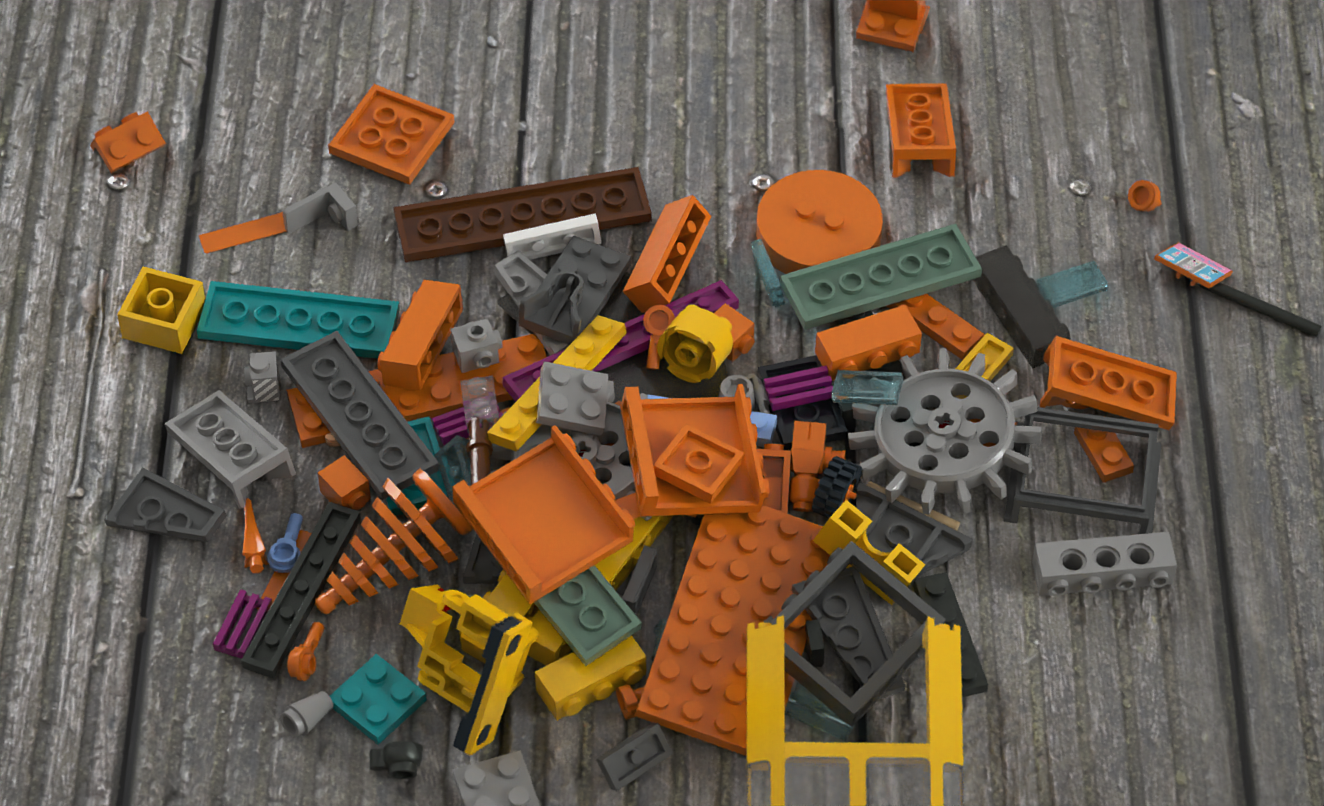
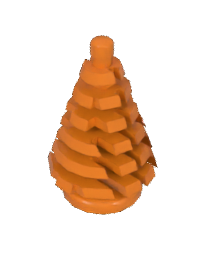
M421 468L413 474V481L427 498L426 503L418 510L400 489L387 478L382 487L408 520L402 524L389 508L376 497L371 506L393 533L386 538L377 526L365 516L361 526L378 546L373 551H370L354 534L350 545L361 556L362 560L354 565L343 552L338 562L347 573L339 579L333 571L331 572L327 581L332 587L315 599V605L321 613L330 614L342 600L348 605L359 602L352 594L358 587L368 597L378 594L379 592L368 581L373 574H376L389 589L399 585L384 568V565L390 560L408 580L418 577L415 570L399 553L405 547L428 572L439 568L415 539L420 534L423 535L448 564L459 560L431 525L438 519L444 518L455 531L463 536L469 534L473 528L450 499Z

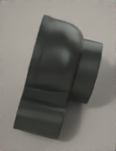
M396 741L384 745L382 749H371L369 769L372 771L389 769L388 775L396 779L414 778L417 776V768L422 762L423 747L415 742Z

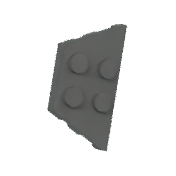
M861 482L857 485L856 508L872 520L866 531L868 541L874 548L882 552H891L900 543L925 564L916 577L971 548L972 538L897 500L893 503L888 502L885 494Z

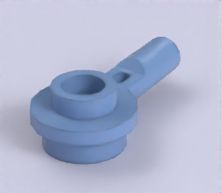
M293 513L290 515L284 537L277 539V542L272 545L268 552L267 561L274 571L280 573L291 572L301 553L296 544L303 517L300 514Z

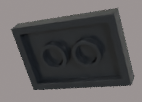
M815 355L758 367L757 375L763 383L765 378L817 368L822 365ZM823 386V387H818V388L809 389V390H806V392H807V391H811V390L821 389V388H824V386ZM793 393L776 396L775 398L793 395ZM836 398L772 411L770 404L768 405L770 414L777 415L776 431L780 443L784 445V450H791L794 421L826 423L825 443L847 439V428L841 416Z

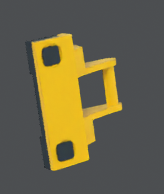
M437 584L413 587L409 591L399 624L407 628L423 648L417 665L421 669L418 674V680L432 691L467 712L466 716H462L453 746L471 756L494 740L507 698L523 682L524 674L522 671L531 644L537 640L539 633L535 628L531 627L533 622L517 612L509 616L477 594L469 597L457 590L445 591ZM453 609L460 613L456 627L457 630L485 646L482 657L486 658V662L481 675L462 663L464 655L444 643L452 620V616L447 612L448 610Z

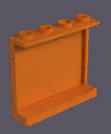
M738 384L734 397L641 399L639 387H625L620 409L640 516L760 512L764 499L769 496V482L762 475L763 454L761 451H757L756 424H751L752 404L750 397L745 396L743 384ZM685 424L745 452L743 463L711 504L655 476L653 464Z
M556 425L551 427V438L473 485L468 486L465 480H462L452 486L453 503L530 605L633 542L635 526L633 517L625 508L620 509L615 502V496L611 488L606 483L601 484L590 461L587 458L582 459L578 455L572 438L567 433L562 434Z

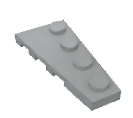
M519 250L495 264L494 274L518 309L520 308L522 296L527 297L536 292L547 276L544 271ZM534 332L550 356L565 350L569 346L566 343Z

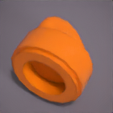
M1139 180L1129 189L1128 201L1135 210L1149 212L1162 204L1159 187L1151 181Z

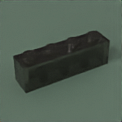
M1007 245L976 256L982 268L981 277L973 279V282L1032 369L1046 364L1043 360L1045 351L1055 336L1070 340L1069 329L1064 323H1060L1054 313L1052 304L1048 300H1044L1039 292L1036 281L1033 278H1029L1023 269L1020 258L1017 255H1013Z

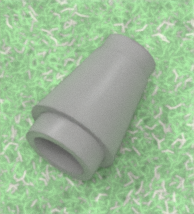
M320 691L317 694L286 706L284 712L280 715L282 726L292 737L305 736L333 708V702L326 692Z

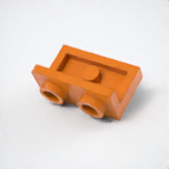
M148 111L141 115L134 112L123 118L121 125L113 129L109 125L94 134L96 138L93 139L90 146L93 151L98 150L110 173L165 146L166 142Z

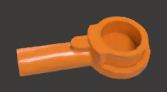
M664 305L650 307L645 312L643 318L644 327L651 335L647 369L659 370L661 358L657 350L658 340L675 319L672 310Z
M313 622L304 644L294 647L289 653L287 668L290 677H295L299 681H307L310 675L314 674L316 670V657L313 653L325 629L322 623Z

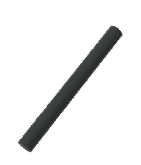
M1221 282L1211 288L1201 284L1199 286L1312 336L1318 337L1322 330V325Z

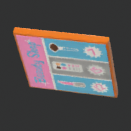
M1179 242L1154 257V260L1177 271V279L1183 276L1192 279L1190 282L1191 286L1199 283L1207 288H1211L1231 276L1233 272Z

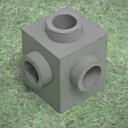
M488 318L472 321L450 329L452 350L461 373L478 368H486L492 364L499 363L498 349L503 348L499 331L497 329L492 330Z

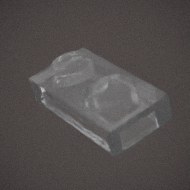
M493 375L460 381L468 433V422L475 417H480V428H482V418L487 419L490 430L499 420Z

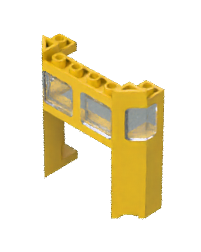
M784 615L777 617L776 624L774 625L769 622H762L755 629V622L747 624L746 806H964L960 626L954 624L952 630H950V625L938 624L935 626L934 618L928 617L922 633V648H925L927 743L785 742Z

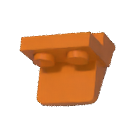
M867 0L856 31V38L914 52L919 35L923 31L930 6H925L926 0Z

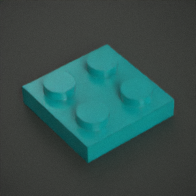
M375 654L330 695V698L333 702L332 709L379 745L427 700V695L415 683L378 654Z

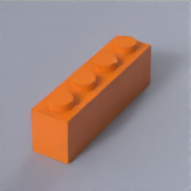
M694 195L665 205L622 291L641 313L646 312L655 305L670 304L712 217Z
M423 280L418 291L413 293L409 308L402 313L399 326L396 331L391 333L388 346L378 357L377 367L382 373L383 385L421 390L451 334L450 329L454 328L463 311L461 287L459 284Z

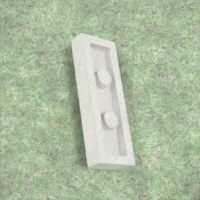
M596 214L503 234L507 257L519 250L530 260L562 253L573 236L601 244Z

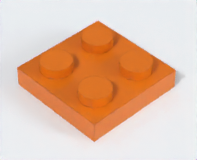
M685 424L653 464L655 476L711 504L743 463L745 452Z

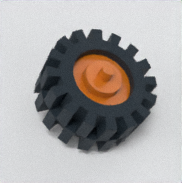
M833 457L832 461L828 463V468H825L823 477L818 481L819 487L815 491L816 496L812 502L813 512L830 518L845 500L852 504L857 496V485L861 481L862 467L840 457Z

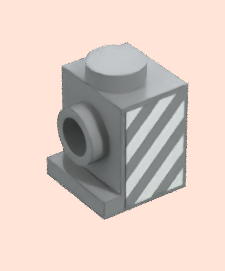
M276 351L250 353V367H244L248 404L281 401Z

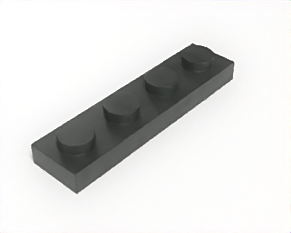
M947 572L914 579L913 587L916 595L946 619L945 624L950 625V630H952L954 624L960 626L962 697L987 692L989 684Z

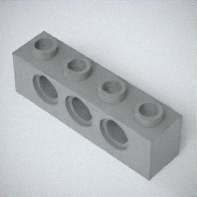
M1169 532L1035 543L1032 558L1039 596H1062L1066 593L1077 592L1095 593L1100 590L1112 589L1124 591L1146 586L1159 588L1173 584L1177 568Z

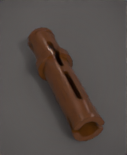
M480 417L472 418L468 422L469 442L466 446V453L470 457L471 485L491 474L490 457L493 452V444L488 439L487 434L489 431V421L482 418V428H480Z

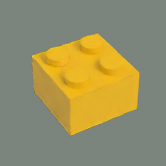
M143 266L117 314L122 338L182 354L201 317L205 303L203 282Z

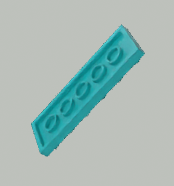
M210 281L197 328L198 339L299 350L338 331L356 356L378 359L379 354L384 352L388 346L391 333L396 329L400 304L399 301Z

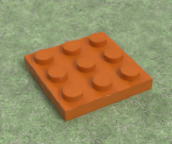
M373 84L329 143V154L410 185L455 123L454 114Z

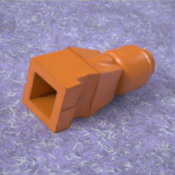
M794 421L790 470L794 472V476L790 480L789 500L793 503V510L813 511L812 502L816 496L815 491L819 487V479L817 478L819 474L823 473L826 423Z

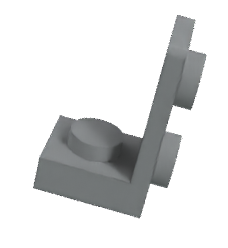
M335 182L283 210L284 226L288 233H292L329 213L336 223L340 222L349 231L358 226L356 205Z

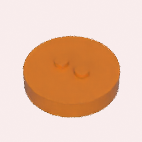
M828 170L797 172L774 183L760 200L757 210V242L762 254L771 265L784 274L880 246L883 224L882 210L874 194L861 182L848 175Z

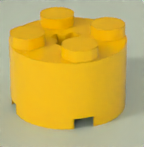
M688 305L675 317L659 338L657 344L658 354L661 359L664 357L669 363L667 369L673 375L687 382L700 383L702 379L712 378L733 348V338L730 332L732 325L724 317H718L714 313L699 308L696 305Z

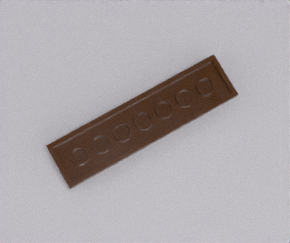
M639 167L393 207L405 263L505 246L503 234L590 214H596L599 230L652 221V213Z

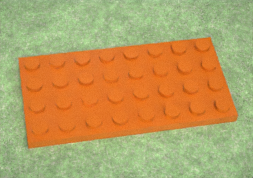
M762 505L760 512L703 515L635 713L636 717L658 723L666 728L746 756L747 624L755 622V629H757L758 624L764 622L770 616L775 618L782 611L781 607L785 600L793 594L791 591L792 585L806 581L814 571L818 570L821 572L828 565L827 561L831 555L813 541L823 526ZM806 610L784 630V642L801 656L807 641L805 632L806 621L812 620ZM786 671L785 708L794 683V678Z

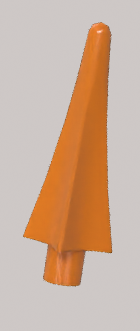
M246 498L242 554L245 556V568L250 567L252 573H260L264 569L263 564L268 565L265 555L266 548L255 521L252 502L249 498Z

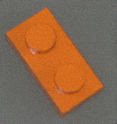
M1075 427L1074 434L1103 483L1133 473L1134 464L1115 433Z

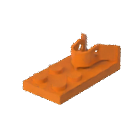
M947 83L886 84V102L893 154L892 178H898L906 172H910L911 160H932L933 171L948 177H955L956 144Z
M1055 336L1045 351L1043 360L1049 367L1047 391L1040 400L1041 408L1053 405H1063L1075 409L1092 407L1135 421L1159 424V428L1170 430L1174 425L1177 372L1059 336Z

